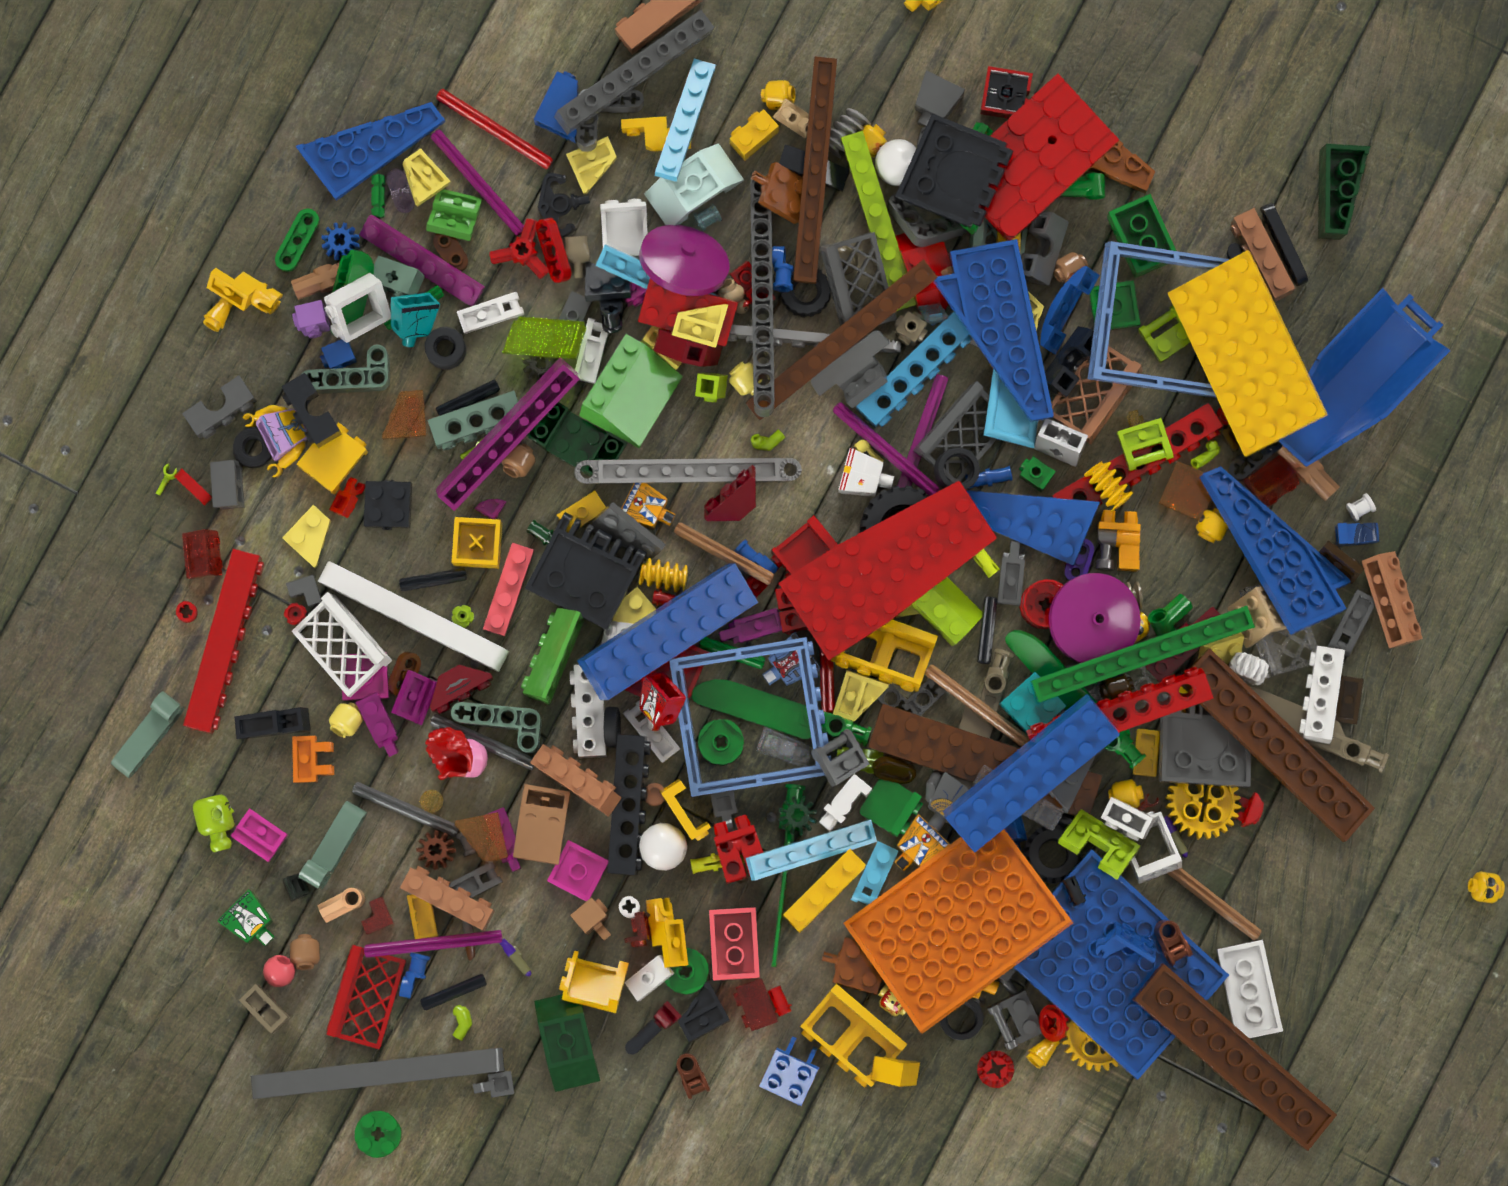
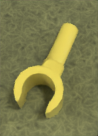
M860 440L854 444L857 451L861 453L867 451L871 457L881 462L884 461L873 451L866 440Z

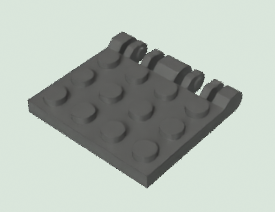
M1161 694L1159 701H1165L1168 695ZM1200 704L1196 705V714L1194 705L1186 708V713H1181L1180 710L1160 717L1159 782L1251 787V753Z

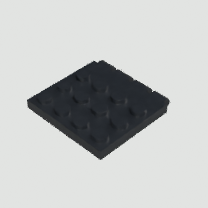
M932 113L896 193V198L969 228L973 224L980 227L987 211L980 207L982 205L989 208L996 193V190L989 186H999L1005 169L998 166L999 164L1008 166L1014 151L1007 148L1008 144L1006 142Z

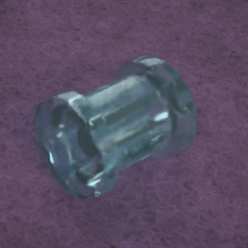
M713 203L704 211L693 214L702 232L706 230L707 226L716 221H722Z

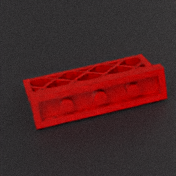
M351 945L325 1034L380 1050L406 960L390 955L375 956L378 965L366 971L362 964L364 948ZM378 957L384 958V959H387V960H385V961H383V962H380V960L378 959ZM389 961L400 963L397 973L388 977L382 965ZM360 967H361L362 970H363V973L360 974V975H358V974H359ZM380 967L386 979L374 985L368 973ZM366 975L372 987L359 993L355 985L356 980ZM395 977L394 984H392L390 979ZM388 981L392 988L391 995L381 999L376 987ZM355 989L357 995L352 997L353 991ZM373 989L379 1002L367 1007L361 995ZM359 997L365 1009L353 1015L349 1009V1004L352 1000ZM389 999L388 1005H387V1008H386V1006H385V1004H384V1001H386V1000ZM382 1004L385 1015L382 1019L375 1022L369 1010ZM348 1011L350 1018L345 1020ZM367 1011L373 1024L361 1030L355 1018ZM353 1020L358 1032L351 1036L341 1034L343 1025ZM380 1022H382L381 1029L377 1026ZM375 1026L379 1033L376 1043L367 1041L363 1035L364 1031ZM360 1034L363 1040L354 1037Z

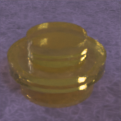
M436 790L425 791L420 798L421 807L429 813L439 811L443 806L442 795Z

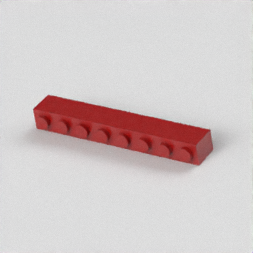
M237 549L232 550L183 726L209 734H213L214 730L219 728L221 717L218 716L220 708H224L227 700V695L224 693L226 686H230L233 679L231 668L233 663L236 664L239 658L238 643L244 639L246 628H243L245 619L248 620L252 611V606H249L251 597L255 598L258 590V584H255L258 575L261 576L264 568V562H262V558L259 555Z

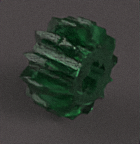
M793 796V805L787 800L784 801V805L788 810L779 808V812L786 814V816L779 817L778 820L779 822L787 821L782 827L783 830L792 826L790 830L791 835H794L796 828H799L800 836L803 835L802 827H805L810 832L812 828L808 822L812 824L817 822L816 819L809 817L816 815L817 810L808 811L813 806V802H809L804 806L805 797L801 798L799 804L797 803L796 796ZM795 810H800V813L803 812L805 815L801 817L800 822H795L796 818L794 820L791 818Z

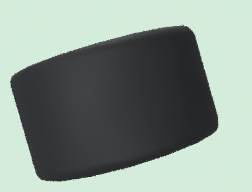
M439 327L427 336L425 353L429 362L436 368L451 370L458 367L464 361L466 344L462 335L456 329ZM449 340L454 344V351L450 356L443 357L438 354L437 345L440 341Z

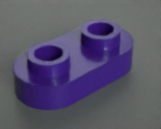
M1084 540L1082 547L1086 549V553L1084 555L1079 554L1074 565L1066 563L1064 576L1067 581L1077 577L1072 575V569H1078L1080 572L1079 576L1088 573L1094 553V546L1090 540Z

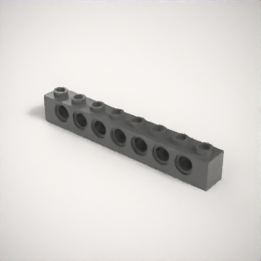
M702 10L698 11L558 109L554 118L567 135L711 35L715 27Z

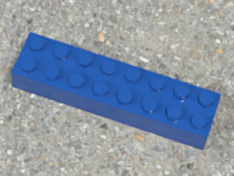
M735 563L726 564L577 660L599 699L609 700L754 606L758 601Z
M1086 694L943 810L945 819L975 853L1120 735L1117 728L1092 698Z

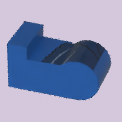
M1338 523L1335 526L1336 545L1342 547L1378 543V523Z

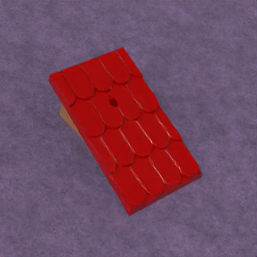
M1058 73L990 135L993 138L1006 142L1008 144L1007 148L1014 152L1008 166L1002 164L998 166L1005 169L999 186H989L996 190V193L989 208L982 205L980 207L987 211L985 218L1006 241L1013 240L1118 143V137L1111 132L1106 124Z

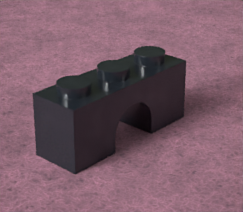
M1078 326L1045 371L1048 389L1054 394L1067 397L1080 380L1075 375L1076 370L1084 361L1090 360L1094 331L1090 328Z
M306 373L281 386L284 390L281 396L287 406L293 405L296 410L293 416L299 426L305 425L308 431L304 434L311 445L315 443L320 448L342 435L329 411L320 416H312L308 413L309 403L318 397L319 394Z

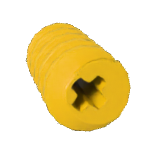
M1101 461L1088 470L1084 476H1092L1089 481L1090 484L1098 483L1095 491L1103 490L1100 498H1109L1106 506L1114 505L1111 510L1112 512L1129 500L1133 492L1125 493L1124 490L1128 485H1119L1122 479L1121 476L1113 477L1117 470L1109 471L1108 468L1111 462L1103 463Z
M648 558L646 563L642 564L639 585H642L646 580L648 587H651L653 582H655L656 588L660 589L664 583L666 591L673 585L674 592L677 593L681 587L684 592L688 577V567L684 565L682 570H679V565L676 563L671 569L669 561L661 567L659 559L655 565H652L651 558Z

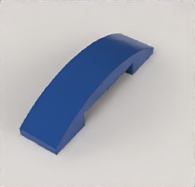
M1083 266L1070 277L1056 295L1047 312L1041 332L1040 345L1055 355L1066 337V334L1061 332L1078 299L1082 292L1087 295L1090 294L1100 276L1089 267Z

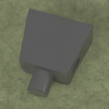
M926 70L915 104V110L922 113L917 124L921 127H926L932 113L947 119L963 98L965 89Z

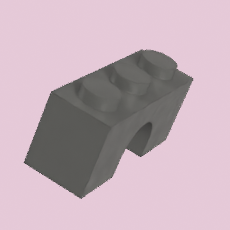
M1043 211L1032 221L1029 232L1037 238V251L1035 254L1022 253L1021 255L1025 279L1032 284L1050 285L1069 221L1053 212Z
M239 375L220 388L226 398L225 405L220 410L210 411L200 401L182 413L199 439L211 437L216 433L215 429L221 425H229L240 412L246 413L254 407V403L257 400Z

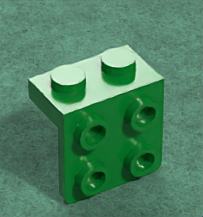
M879 779L862 805L860 814L895 837H898L900 833L904 835L911 823L908 822L911 814L917 815L923 803L920 802L922 796L916 792L912 793L898 783Z

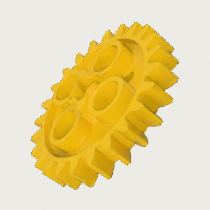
M1174 783L1176 786L1168 787V790L1172 792V794L1165 797L1171 801V803L1165 806L1168 809H1172L1168 817H1175L1176 820L1173 825L1180 823L1182 826L1179 832L1187 829L1188 837L1196 833V838L1199 840L1202 834H1204L1206 840H1209L1212 833L1217 838L1220 836L1219 830L1226 833L1228 831L1226 825L1230 827L1234 825L1230 818L1237 819L1239 817L1234 812V810L1241 808L1240 805L1235 804L1236 801L1241 799V796H1234V792L1238 790V787L1207 785L1205 796L1204 785L1194 784L1198 788V794H1191L1188 790L1189 784ZM1212 787L1220 790V798L1212 796ZM1204 796V802L1208 804L1203 807V822H1200L1199 816L1202 810V803L1199 800ZM1187 806L1195 810V817H1190L1186 814L1185 809ZM1209 810H1214L1217 812V821L1211 820L1209 818Z
M1071 1019L1066 1022L1070 1029L1066 1031L1067 1037L1061 1041V1044H1068L1069 1046L1065 1049V1053L1073 1052L1070 1060L1074 1061L1079 1058L1078 1066L1081 1067L1086 1062L1087 1070H1091L1094 1065L1097 1072H1100L1101 1065L1107 1071L1110 1068V1063L1118 1067L1117 1061L1106 1051L1102 1054L1100 1046L1084 1031H1081ZM1092 1041L1095 1045V1050L1093 1053L1087 1054L1084 1047L1086 1043Z

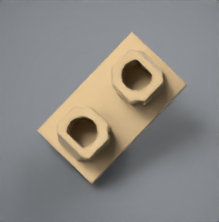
M785 98L781 108L773 115V118L803 138H806L809 113Z

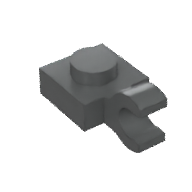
M733 790L710 794L714 817H722V822L725 821L728 831L732 832L734 829L731 815L737 814Z
M511 1071L488 1074L489 1082L473 1084L474 1094L490 1091L491 1098L515 1094Z

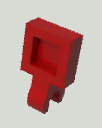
M350 477L347 480L344 491H338L329 510L337 515L349 518L359 499L356 495L361 494L365 490V484L358 482L355 487L357 479Z

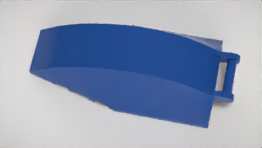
M1382 288L1319 353L1308 374L1328 415L1279 440L1305 467L1386 418L1450 352L1444 345L1432 338L1443 324L1440 321L1437 323L1413 300L1414 297L1411 294L1397 305L1385 289ZM1408 307L1431 330L1428 333L1425 332L1403 309Z

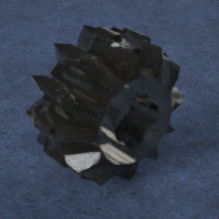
M546 345L542 346L541 351L538 350L537 346H533L535 353L527 351L526 355L530 359L522 360L523 364L528 365L523 368L524 373L531 372L528 376L529 380H533L537 376L536 380L538 381L560 358L559 355L553 356L555 353L553 348L547 352ZM545 360L546 367L542 368L541 366V369H539L537 362Z

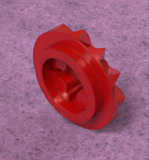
M1047 1005L1042 1009L1039 1016L1040 1030L1049 1041H1061L1062 1038L1067 1037L1066 1031L1070 1029L1066 1023L1069 1019L1055 1005Z
M1001 1051L987 1052L980 1058L977 1066L980 1080L992 1088H1000L1007 1085L1012 1080L1015 1071L1012 1059ZM992 1059L996 1065L1005 1064V1067H1002L1003 1069L1000 1070L1001 1079L995 1073H986L992 1068Z

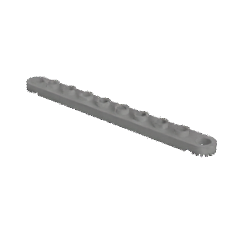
M732 325L727 341H737V338L746 339L748 343H753L752 326ZM773 329L774 346H782V343H791V346L796 348H805V345L815 347L830 335ZM764 335L759 336L757 338L758 341L769 340V338ZM889 340L890 344L879 351L884 353H900L901 342L895 340L890 342Z
M793 458L584 460L576 465L574 474L576 479L584 484L733 482L742 470H747L753 465L756 467V482L796 480L801 475L802 469L799 461ZM787 463L793 464L796 468L793 476H788L784 473V467ZM587 465L592 468L593 473L590 478L582 477L580 473L582 466Z

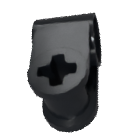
M623 299L600 301L603 331L617 333L622 330L624 315Z

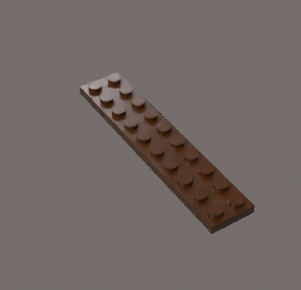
M1210 648L1207 649L1192 667L1203 669L1214 698L1199 704L1342 842H1346L1375 808ZM1189 684L1182 685L1187 692L1190 690Z
M886 704L881 706L868 746L870 749L943 773L946 772L949 775L974 783H978L1020 749ZM1088 771L1068 814L1077 816L1081 809L1088 814L1091 813L1102 775ZM1049 793L1037 802V804L1064 812L1061 804L1055 797L1052 798Z
M1162 963L1132 999L1306 1151H1309L1337 1116L1336 1113L1165 964Z

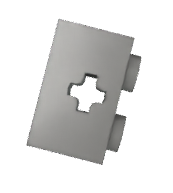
M1045 419L1037 435L1034 449L1076 467L1084 451L1088 435L1053 420Z

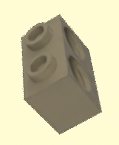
M255 984L239 999L271 1034H275L291 1018L259 984Z

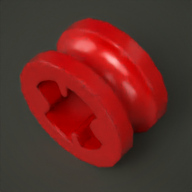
M183 601L177 606L176 615L182 622L190 623L196 619L198 610L191 602ZM185 606H189V609L193 611L191 616L188 614V618H184V614L181 613L182 608L185 609Z

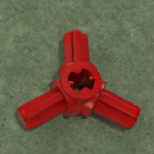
M527 218L521 236L516 237L515 242L510 243V247L489 252L491 263L498 264L513 260L514 263H520L522 266L527 265L538 278L542 279L545 277L549 269L537 257L538 252L534 249L536 243L533 242L538 221ZM521 247H526L528 253L525 254L524 252V255H520L518 249L522 250Z

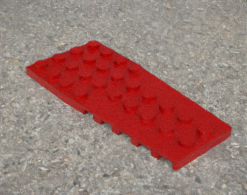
M957 481L840 543L778 584L828 661L889 623L916 600L924 596L929 590L994 542L997 537L962 483Z

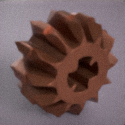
M434 831V838L427 832L425 834L428 839L427 842L419 839V843L424 845V848H416L417 852H424L423 855L418 857V860L424 861L427 859L424 865L426 868L432 862L434 870H438V862L441 863L443 868H446L447 864L444 860L447 859L451 862L454 860L448 855V853H456L455 848H448L454 841L451 839L445 842L448 837L447 833H443L439 839V831ZM438 844L441 845L439 848L442 851L441 854L432 856L431 853L433 851L430 850L431 847H437Z

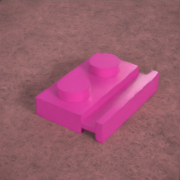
M249 808L230 836L267 862H270L288 834Z

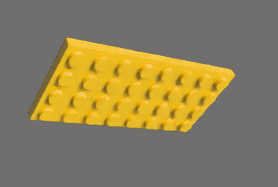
M1247 250L1168 292L1170 300L1244 456L1247 457L1328 415L1250 251Z

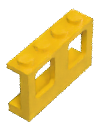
M891 620L867 636L874 639L877 643L870 662L844 652L831 660L841 668L847 669L849 667L857 670L863 676L872 675L879 678L881 682L897 684L905 691L918 692L938 636ZM895 649H902L919 656L920 661L914 677L888 669Z
M849 849L783 914V917L800 933L865 869L866 864Z
M837 984L800 1026L803 1029L801 1034L810 1042L815 1039L820 1043L819 1049L828 1057L833 1054L839 1060L836 1064L845 1072L849 1070L857 1075L854 1079L864 1088L867 1085L872 1087L876 1082L871 1079L872 1072L870 1075L865 1076L848 1062V1056L864 1037H870L886 1051V1058L895 1059L907 1046L906 1042ZM831 1006L835 1007L850 1020V1026L834 1045L827 1044L812 1031L813 1025Z

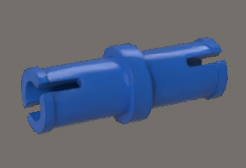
M1010 466L994 470L987 468L984 472H979V478L970 488L984 485L990 487L994 483L1012 481Z

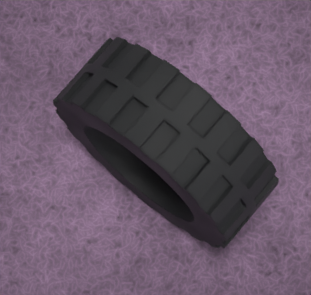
M818 268L816 284H814L817 288V295L810 302H801L794 293L795 287L799 282H793V272L791 274L793 290L781 292L782 302L789 312L791 311L793 315H799L803 318L807 316L813 317L815 314L821 313L827 307L830 300L831 289L828 277Z

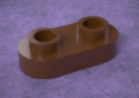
M436 233L433 238V244L440 257L461 272L464 271L468 266V257L457 239ZM442 238L449 240L445 245L441 244L440 241ZM456 256L461 258L459 263H453L452 259Z
M403 652L398 657L388 681V690L391 694L398 696L408 670L416 673L419 672L421 660L417 654Z

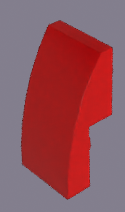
M746 261L729 273V275L736 284L743 287L745 297L752 305V265L749 261ZM762 292L757 294V297L765 299L768 295Z

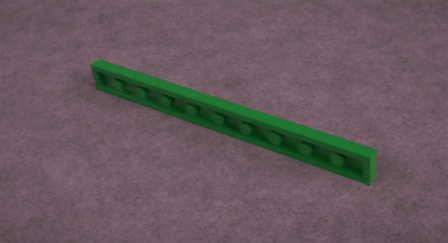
M1244 606L1030 682L1037 702L1040 703L1252 629L1255 626L1248 606Z

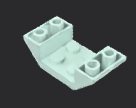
M718 143L702 149L683 162L677 182L660 177L644 195L664 224L675 226L687 220L689 213L723 190L727 193L742 183L744 179Z

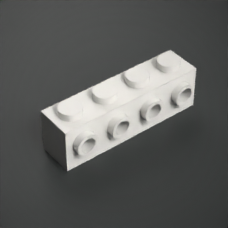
M1317 646L1315 652L1310 654L1309 665L1313 666L1312 675H1307L1306 688H1310L1309 697H1304L1302 709L1307 712L1306 718L1301 719L1299 733H1303L1304 740L1330 744L1332 741L1345 650Z
M574 665V671H570V684H575V694H571V706L576 707V716L572 717V728L577 730V739L573 740L574 753H578L579 759L607 757L603 730L604 700L599 699L580 665Z

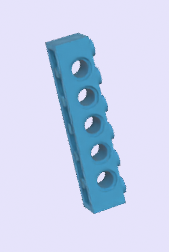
M955 312L942 322L887 376V383L856 406V410L875 429L879 425L881 427L885 426L892 418L890 414L895 409L900 411L908 403L906 399L911 394L915 396L923 389L924 385L922 383L927 378L932 380L940 372L939 367L944 362L948 364L955 358L956 354L954 352L960 346L965 348L973 340ZM947 335L952 336L955 343L946 345L943 343L942 338ZM934 351L938 354L939 358L936 361H930L927 359L926 354ZM919 367L923 373L919 377H914L911 375L910 369ZM901 382L905 384L907 389L902 393L896 392L893 387L896 383ZM881 398H886L889 400L890 406L880 408L877 402Z

